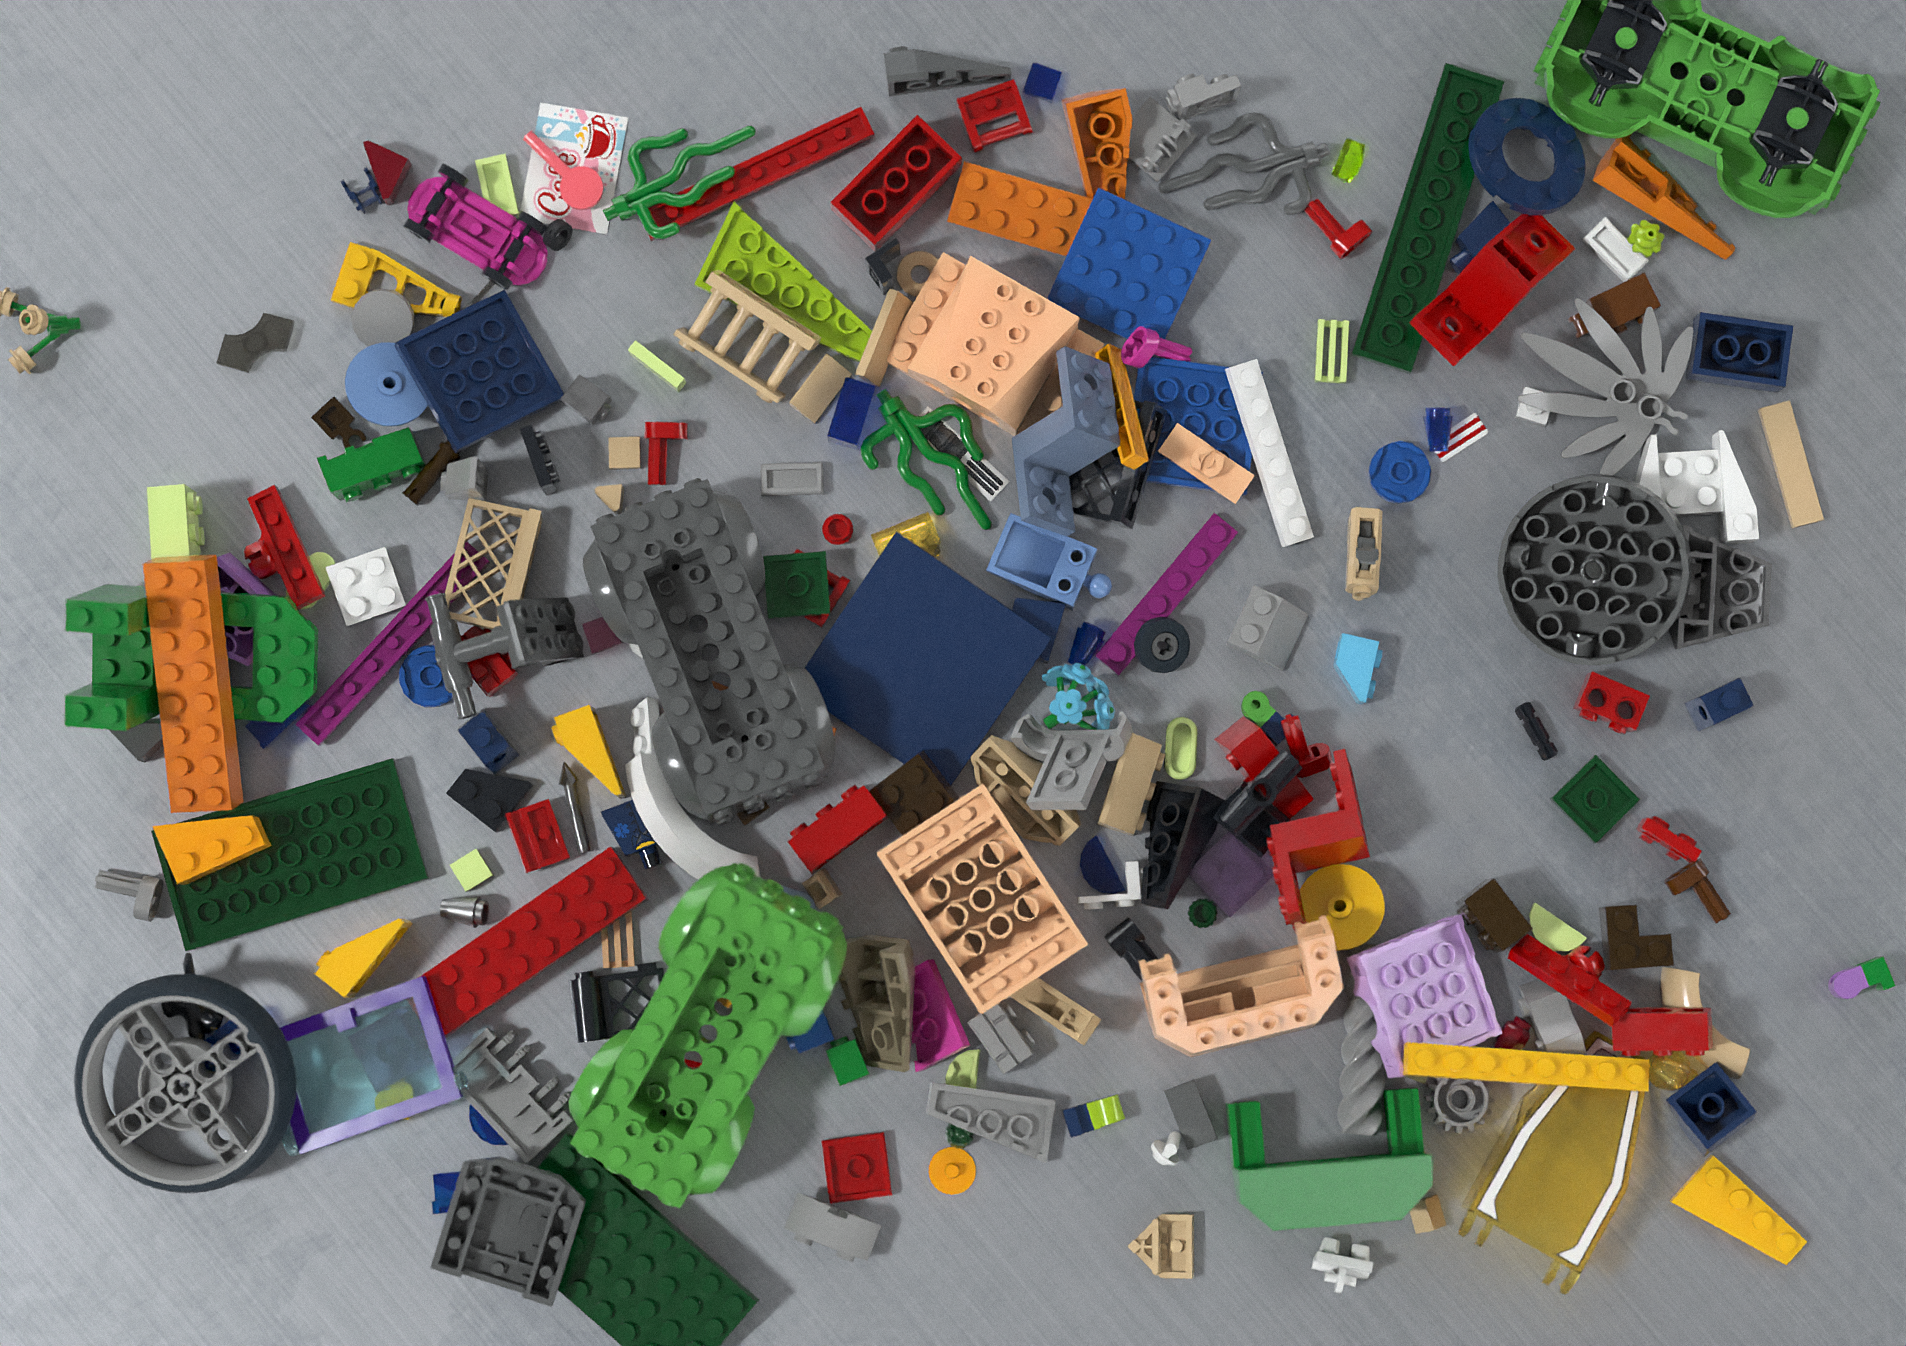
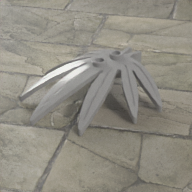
M1576 298L1574 303L1585 327L1603 353L1622 371L1621 375L1597 359L1564 343L1522 332L1520 336L1532 350L1553 368L1581 386L1607 397V400L1555 392L1519 395L1517 400L1538 409L1564 415L1581 417L1616 416L1618 418L1616 422L1600 426L1585 433L1561 452L1562 458L1587 454L1612 443L1625 434L1626 436L1608 454L1599 473L1614 475L1639 451L1655 423L1665 425L1666 429L1674 435L1678 434L1679 430L1672 427L1671 422L1661 416L1662 412L1671 417L1679 416L1684 420L1688 417L1682 411L1673 410L1667 402L1675 392L1685 372L1692 347L1693 327H1687L1676 339L1668 354L1664 372H1661L1662 342L1660 330L1653 308L1647 307L1641 331L1642 356L1646 372L1641 374L1632 355L1616 332L1595 310L1580 298Z

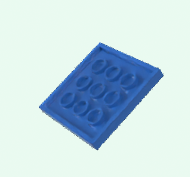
M1098 187L1047 299L1074 315L1126 339L1140 326L1157 331L1159 337L1165 339L1211 239Z
M1151 357L1146 365L1142 368H1137L1134 400L1155 402L1167 410L1148 475V483L1216 492L1158 452L1177 423L1250 472L1252 452L1225 369L1229 367ZM1136 409L1139 417L1141 409ZM1248 486L1243 492V496L1247 495Z

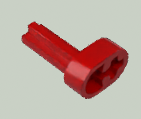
M1318 198L1314 201L1312 200L1304 210L1331 241L1330 249L1340 260L1353 252L1373 233L1363 219L1345 230Z
M645 422L644 438L649 439L648 485H666L667 440H687L688 423Z
M1291 714L1286 715V719L1281 720L1288 748L1290 754L1302 766V769L1296 776L1298 778L1308 777L1330 768L1329 763H1333V758L1329 746L1324 743H1315L1307 746L1299 716L1292 717Z

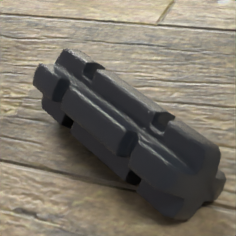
M1525 702L1515 708V713L1519 720H1523L1524 724L1522 725L1534 746H1538L1539 750L1537 751L1541 759L1546 761L1556 756L1558 750L1554 743H1550L1548 740L1550 736L1538 716L1535 717L1534 712L1536 711L1532 704Z

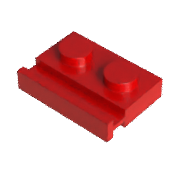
M549 799L505 814L526 874L570 858Z

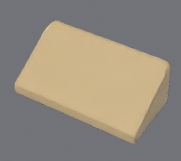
M826 353L790 400V406L815 424L852 374Z

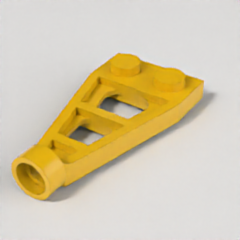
M352 242L349 243L330 299L333 303L354 309L359 299L369 292L375 272L383 270L396 278L397 286L395 291L399 292L402 296L408 283L426 290L423 304H410L414 315L449 317L459 312L462 304V296L447 293L378 250ZM445 300L443 308H441V302Z

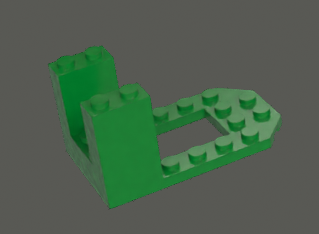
M105 584L66 599L65 631L93 633L92 683L65 695L64 726L127 731L160 715L146 588L143 586ZM221 592L224 625L253 627L252 687L231 686L234 719L282 723L317 692L318 629L296 608L297 605L289 596Z

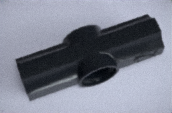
M1281 749L1263 770L1245 785L1243 791L1217 817L1221 824L1238 837L1266 806L1274 802L1281 790L1302 769L1299 761L1290 753ZM1257 784L1262 785L1266 789V798L1263 801H1258L1254 797L1253 790Z

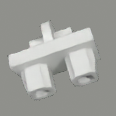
M1324 1238L1319 1251H1317L1312 1260L1311 1269L1325 1271L1324 1281L1335 1283L1334 1292L1341 1294L1344 1285L1355 1287L1357 1278L1368 1279L1369 1273H1372L1374 1263L1369 1262L1368 1246L1352 1244L1350 1256L1345 1257L1338 1255L1340 1241Z

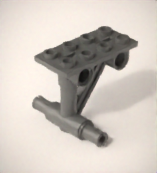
M445 593L425 598L433 625L430 626V633L436 650V661L441 669L445 689L448 690V693H452L458 720L478 715L470 690L473 687V679L468 662L498 652L501 654L509 653L512 668L517 669L542 662L543 666H550L584 657L582 650L583 640L577 632L574 621L575 610L567 597L505 601L502 605L496 607L500 626L494 627L491 632L464 641L461 639L457 622H455V619L451 620Z

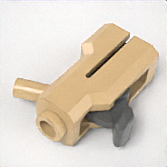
M1355 507L1351 509L1348 518L1345 591L1352 593V598L1356 601L1371 597V595L1377 593L1379 588L1383 511L1380 509Z

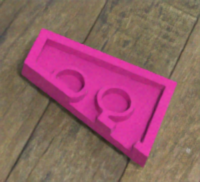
M934 959L926 960L915 966L914 1031L911 1037L912 1044L915 1043L917 1053V1061H914L915 1072L923 1071L970 1046Z

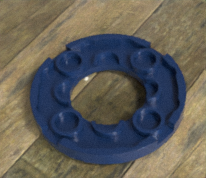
M1504 99L1487 108L1480 115L1474 129L1470 132L1468 143L1469 158L1476 177L1493 198L1497 195L1503 201L1510 204L1509 209L1527 215L1551 214L1567 205L1581 189L1586 171L1582 145L1574 128L1562 120L1550 107L1532 99ZM1515 129H1528L1534 136L1544 139L1548 143L1547 148H1551L1555 160L1553 174L1548 179L1540 182L1529 181L1518 176L1508 166L1502 149L1504 137L1508 132Z

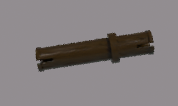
M448 439L445 443L441 442L438 445L440 449L406 490L402 492L414 504H419L421 499L441 477L442 472L446 471L447 464L452 463L454 460L458 461L461 458L459 454L462 450L455 453Z

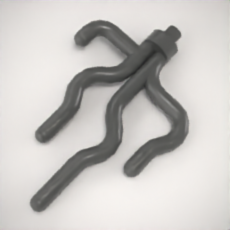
M1246 113L1238 117L1229 128L1210 134L1207 137L1208 144L1215 146L1238 137L1247 126L1257 125L1262 129L1266 143L1275 154L1254 161L1244 160L1237 155L1229 153L1218 154L1210 158L1199 170L1161 182L1158 190L1165 194L1202 182L1210 178L1221 166H1231L1245 173H1256L1275 167L1267 175L1259 190L1253 192L1239 189L1207 198L1203 206L1206 210H1213L1235 202L1245 204L1260 203L1271 195L1280 178L1292 174L1299 192V198L1294 202L1286 204L1284 212L1287 215H1293L1305 210L1312 197L1304 170L1320 165L1319 158L1328 156L1330 153L1326 143L1315 146L1313 141L1297 147L1284 146L1280 143L1270 119L1260 113Z

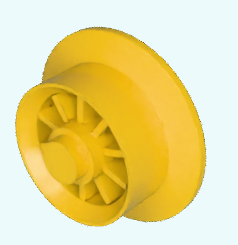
M1347 864L1323 867L1309 876L1300 888L1306 923L1318 921L1319 917L1325 916L1332 930L1337 951L1350 950L1363 945L1376 934L1381 926L1385 912L1382 891L1375 879L1358 867Z

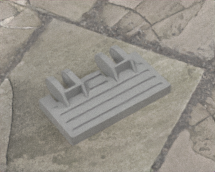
M488 1027L453 1059L455 1066L453 1067L454 1078L460 1093L520 1158L528 1164L574 1121L566 1110L555 1119L552 1117L569 1101L571 1092H564L558 1098V1101L547 1109L541 1100L558 1086L560 1080L555 1076L533 1096L531 1092L540 1082L523 1064H520L512 1073L510 1072L531 1049L527 1044L521 1046L504 1063L498 1054L515 1040L517 1034L514 1030L510 1031L490 1050L488 1046L497 1036Z

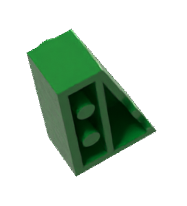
M407 427L371 440V443L355 449L354 446L345 448L344 454L329 460L326 455L318 457L317 461L330 493L340 501L345 499L346 502H351L361 498L363 491L373 487L377 491L392 485L391 480L402 475L404 479L418 475L421 472L420 468L425 467L426 463L413 431Z

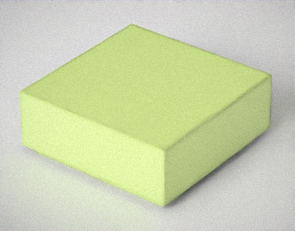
M474 849L450 864L451 869L466 892L494 876L478 849Z

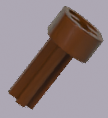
M1699 858L1696 862H1691L1673 873L1664 883L1673 896L1692 887L1716 924L1726 919L1731 913L1707 878L1709 870L1701 858Z

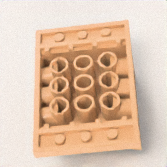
M943 252L901 323L886 361L890 366L1011 435L1016 436L1063 406L1056 351L1066 346L1096 358L1095 353L1104 347V343L1078 329L1080 317L978 259L970 256L965 265Z
M984 784L876 853L980 1014H983L1088 945Z

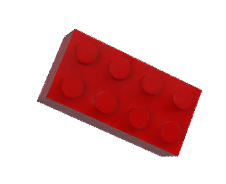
M917 114L830 202L831 210L875 252L962 166V157Z

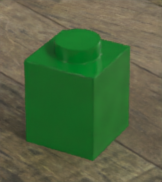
M844 1036L830 1042L832 1048L826 1050L839 1086L870 1074L856 1039L849 1041L848 1036Z

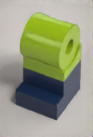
M1118 1094L1062 1109L1071 1138L1126 1119Z

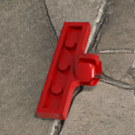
M272 485L247 498L261 530L259 540L247 545L244 549L245 560L250 559L251 561L248 563L251 572L262 580L274 574H280L288 594L297 605L296 608L298 610L325 597L326 594L279 488L276 485Z
M1526 934L1510 949L1509 960L1612 1027L1629 1011L1632 1002L1598 979L1602 975V971H1604L1605 963L1598 951H1595L1589 958L1585 956L1592 947L1578 946L1568 955L1563 956L1529 934Z

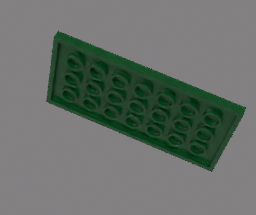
M394 758L238 805L233 810L215 811L179 822L186 823L252 815L259 817L271 844L268 848L186 885L177 884L154 830L151 831L186 952L429 879Z
M569 1132L566 1133L537 1167L562 1176L586 1199L558 1290L621 1346H720L756 1305L759 1299L617 1174L608 1171L603 1166V1163L593 1157L587 1158L578 1153L576 1147L570 1144L573 1136Z

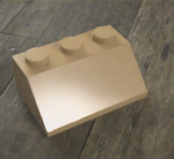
M1135 733L1131 734L1123 755L1116 761L1097 825L1130 836L1134 835L1135 830H1142L1147 813L1141 812L1145 800L1151 801L1156 783L1151 782L1154 770L1160 772L1165 753L1160 752L1161 744Z

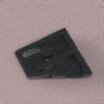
M465 769L446 794L494 832H497L506 821L505 814L514 811L533 787V784L529 781Z

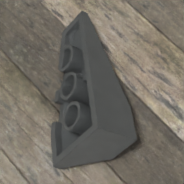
M905 46L889 49L888 53H884L889 96L985 85L1011 80V68L916 49L908 50Z

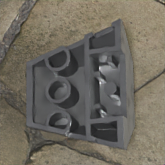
M1682 525L1690 547L1692 576L1689 593L1683 609L1669 629L1675 650L1769 626L1772 564L1738 548L1734 549L1718 542V539L1711 536L1707 537L1692 530L1693 528Z

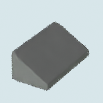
M1194 1079L1164 1091L1187 1150L1218 1139Z

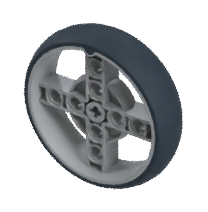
M172 974L159 976L140 982L118 994L104 1006L90 1024L81 1042L75 1064L74 1089L77 1108L83 1126L95 1147L106 1160L126 1176L141 1184L168 1192L201 1193L213 1191L233 1184L254 1172L264 1164L281 1143L288 1129L296 1100L297 1084L293 1057L289 1045L275 1020L265 1008L242 990L226 982L202 975ZM167 1001L192 1002L214 1009L232 1020L239 1027L214 1045L194 1037L175 1038L150 1005ZM141 1027L148 1028L152 1032L153 1038H145L141 1033ZM119 1028L141 1057L143 1063L138 1077V1093L140 1098L114 1116L105 1094L103 1062L108 1044L114 1032ZM229 1042L237 1043L241 1048V1054L233 1053L229 1048ZM258 1051L267 1072L269 1104L263 1125L252 1140L227 1106L233 1089L231 1070ZM160 1053H167L172 1059V1064L164 1063ZM204 1060L212 1061L216 1066V1072L209 1071L204 1065ZM180 1082H189L190 1086L184 1088L180 1084ZM155 1096L165 1099L167 1107L159 1106L155 1101ZM199 1103L206 1104L211 1111V1115L203 1114L199 1109ZM130 1114L138 1115L142 1125L132 1122ZM156 1123L179 1131L196 1129L220 1162L206 1165H187L168 1161L150 1153L138 1145L134 1139ZM218 1129L226 1130L230 1135V1140L222 1139L218 1134Z

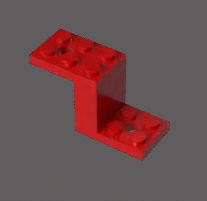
M1521 214L1490 240L1448 288L1421 310L1409 323L1454 367L1497 329L1537 284L1561 264L1576 248L1542 215ZM1446 324L1450 325L1454 331L1449 329Z
M1345 749L1333 751L1335 762L1329 763L1332 779L1337 791L1335 795L1339 811L1270 825L1272 837L1266 838L1269 853L1274 863V867H1272L1276 886L1278 885L1280 896H1278L1282 915H1284L1286 925L1292 924L1295 934L1294 923L1301 922V925L1306 924L1296 873L1370 857L1353 771Z

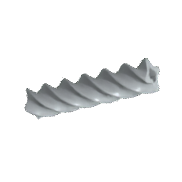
M1363 944L1357 948L1348 950L1347 957L1378 944ZM1351 972L1345 985L1346 995L1350 1003L1343 1017L1348 1035L1344 1039L1341 1048L1342 1058L1346 1067L1343 1069L1339 1080L1340 1090L1344 1098L1338 1107L1337 1116L1342 1128L1340 1133L1374 1136L1378 1135L1377 1131L1383 1120V1109L1379 1102L1385 1088V1078L1381 1070L1383 1061L1380 1053L1371 1044V1040H1374L1377 1034L1375 1016L1366 1001L1354 995L1355 981Z

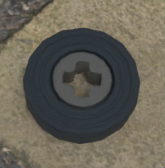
M1157 617L1150 619L1141 626L1136 634L1134 641L1135 655L1141 665L1152 672H1172L1180 667L1188 657L1190 650L1189 635L1184 626L1172 618ZM1165 640L1169 644L1167 645L1168 648L1160 651L1157 643L1158 641L1164 642Z

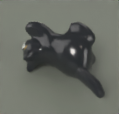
M186 953L183 960L184 974L196 975L192 954ZM160 1002L161 1010L168 1018L181 1016L186 1022L188 1036L204 1041L205 1033L211 1035L219 1033L223 1018L225 1017V1015L214 1009L192 1002Z

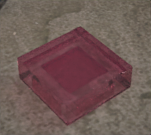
M603 617L582 624L592 654L622 644V641L610 629Z

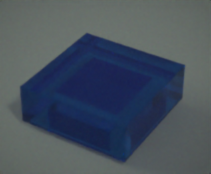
M1033 62L1023 94L1052 103L1062 72Z

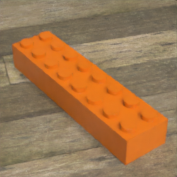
M217 555L154 558L143 563L171 813L233 810L244 801Z

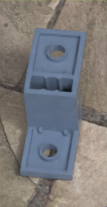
M1064 346L1056 351L1063 406L1011 439L1021 521L1063 536H1069L1075 532L1069 476L1119 447L1120 437L1110 364Z

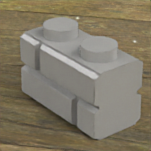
M999 1002L983 1014H978L967 1022L1003 1075L1035 1052L1031 1047L1036 1044L1026 1029L1018 1030L1013 1022L1018 1017L1007 1002L1004 1005H1001Z

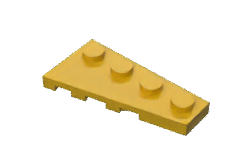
M1710 1155L1669 1201L1784 1265H1787L1807 1243L1798 1232L1714 1155Z

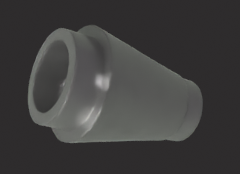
M481 897L443 899L440 905L441 917L477 928L478 925L484 926L488 919L489 904L488 901L482 900Z

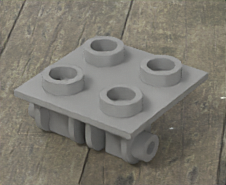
M1150 96L1132 117L1129 159L1158 182L1197 135L1190 130L1191 125L1186 120H1178Z

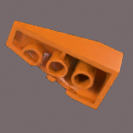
M1126 88L1092 91L1061 99L1085 196L1093 199L1099 187L1125 199L1127 163L1130 152V131L1133 120Z

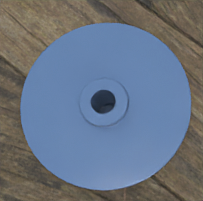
M386 342L366 347L352 359L345 376V391L351 406L367 421L381 426H400L419 417L425 411L428 404L394 346L395 343Z

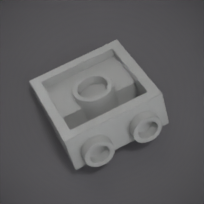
M1192 73L1179 78L1173 89L1167 91L1168 97L1165 100L1171 115L1176 114L1178 120H1186L1236 101L1241 88L1237 74L1228 77L1227 74L1217 76L1210 80V85H1207L1203 74L1195 77Z

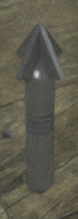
M564 762L559 784L564 787L567 805L570 807L568 809H570L569 812L572 815L570 818L578 853L591 851L583 814H581L582 811L579 808L581 806L579 805L580 801L575 784L578 778Z

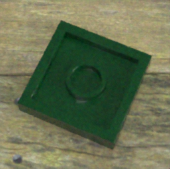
M826 551L763 556L768 619L831 614Z
M1594 755L1550 798L1594 844L1640 800L1597 755Z

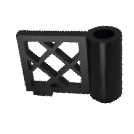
M656 962L638 964V971L594 977L593 971L574 973L575 979L569 980L577 1043L610 1039L620 1032H614L613 1017L620 1008L635 1019L628 1028L633 1029L652 999L638 989L637 985L644 976L657 975L659 986L664 977L663 967L657 968ZM639 977L634 985L626 980ZM621 980L631 988L621 1002H618L609 995L608 981ZM633 991H636L649 1001L638 1016L623 1005ZM610 1000L617 1005L613 1012L611 1011Z

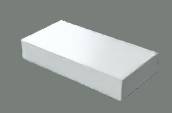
M1606 217L1582 239L1623 282L1630 280L1649 261L1642 253L1632 251L1633 244H1629L1627 238Z

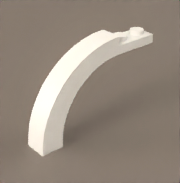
M645 698L632 709L630 722L633 726V753L635 757L625 767L634 804L651 836L677 865L698 880L709 871L717 867L731 865L733 862L750 866L756 871L755 875L759 877L758 856L743 854L719 844L701 831L681 808L661 770L652 742V727L659 718L658 699Z

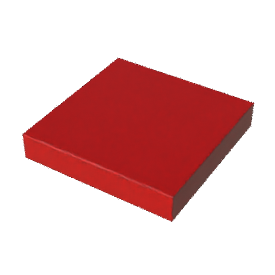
M884 1132L821 1141L830 1204L892 1195Z

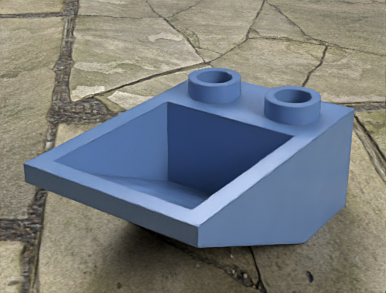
M1010 513L986 569L987 572L1045 600L1066 604L1065 608L1072 611L1083 586L1087 587L1088 592L1095 598L1106 597L1112 589L1111 580L1107 575L1102 573L1089 575L1097 555V548L1066 535L1063 536L1023 522L1021 517ZM1073 552L1082 554L1083 558L1080 562L1072 561L1071 554ZM1063 580L1071 584L1070 589L1067 591H1062L1058 586Z

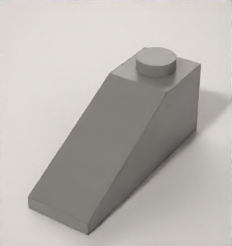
M469 457L447 464V472H442L441 491H445V496L448 499L468 500L472 498L486 501L488 470L477 457Z

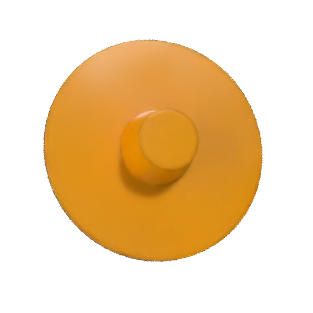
M944 1148L938 1151L930 1161V1180L936 1189L945 1194L954 1195L962 1193L972 1185L975 1179L976 1167L974 1160L961 1148Z

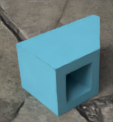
M1342 633L1339 636L1333 667L1355 702L1363 705L1366 703L1367 698L1372 699L1376 681L1371 680L1373 668H1379L1383 650L1378 649L1379 641Z

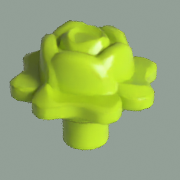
M1646 220L1640 221L1639 225L1633 224L1631 226V234L1627 238L1628 243L1633 244L1632 251L1642 253L1646 257H1650L1653 252L1659 253L1661 251V243L1665 238L1664 234L1659 232V225L1650 224Z

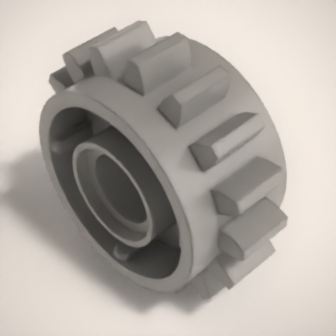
M1434 1077L1436 1079L1435 1084L1427 1083L1426 1087L1431 1090V1094L1424 1096V1100L1430 1101L1431 1106L1426 1109V1112L1435 1113L1434 1124L1442 1121L1445 1122L1443 1126L1445 1131H1449L1453 1125L1457 1134H1461L1465 1126L1469 1132H1473V1124L1477 1122L1480 1125H1484L1483 1115L1492 1114V1111L1487 1108L1488 1103L1495 1102V1098L1488 1097V1092L1493 1089L1492 1085H1484L1483 1081L1437 1077ZM1457 1090L1464 1091L1467 1096V1102L1461 1108H1456L1451 1101L1453 1093Z

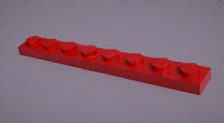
M858 107L733 166L735 169L734 176L707 189L702 197L692 205L673 207L667 204H656L648 209L657 226L663 227L676 222L681 228L875 137V134L862 107ZM692 185V186H690V187H688V188H686V189H684V190H681V191H679V192H677V193H675V194H676V195L686 194V193H688V192L692 189V187H693L694 185ZM649 235L651 241L656 239Z

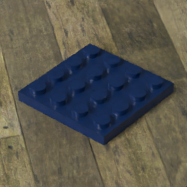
M505 290L395 342L394 345L455 453L562 401L561 397L564 395L563 390Z

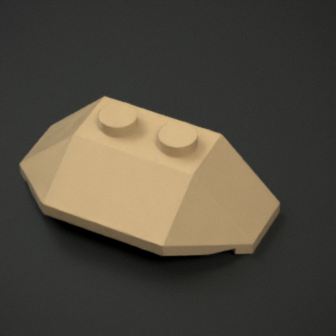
M991 735L970 757L972 765H974L977 787L982 784L985 785L1011 827L1023 839L1060 846L1081 825L1077 810L1030 809L1026 801L1043 764L1039 760L1029 757L1020 751L1013 742Z

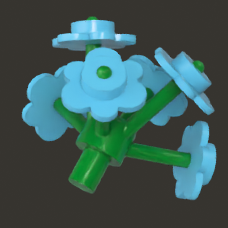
M1074 663L1071 666L1065 664L1064 666L1052 667L1047 671V674L1042 675V680L1046 681L1047 686H1057L1058 690L1055 695L1056 700H1053L1049 705V710L1052 714L1043 719L1049 729H1052L1059 723L1066 725L1069 722L1077 724L1086 730L1109 729L1110 721H1112L1115 715L1114 705L1108 697L1110 694L1109 689L1102 680L1091 674V670L1080 663ZM1079 683L1082 685L1086 684L1089 691L1082 698L1079 691L1075 690ZM1070 684L1067 692L1065 693L1064 686ZM1094 698L1095 709L1085 710L1086 702ZM1097 715V719L1091 725L1082 720V717Z

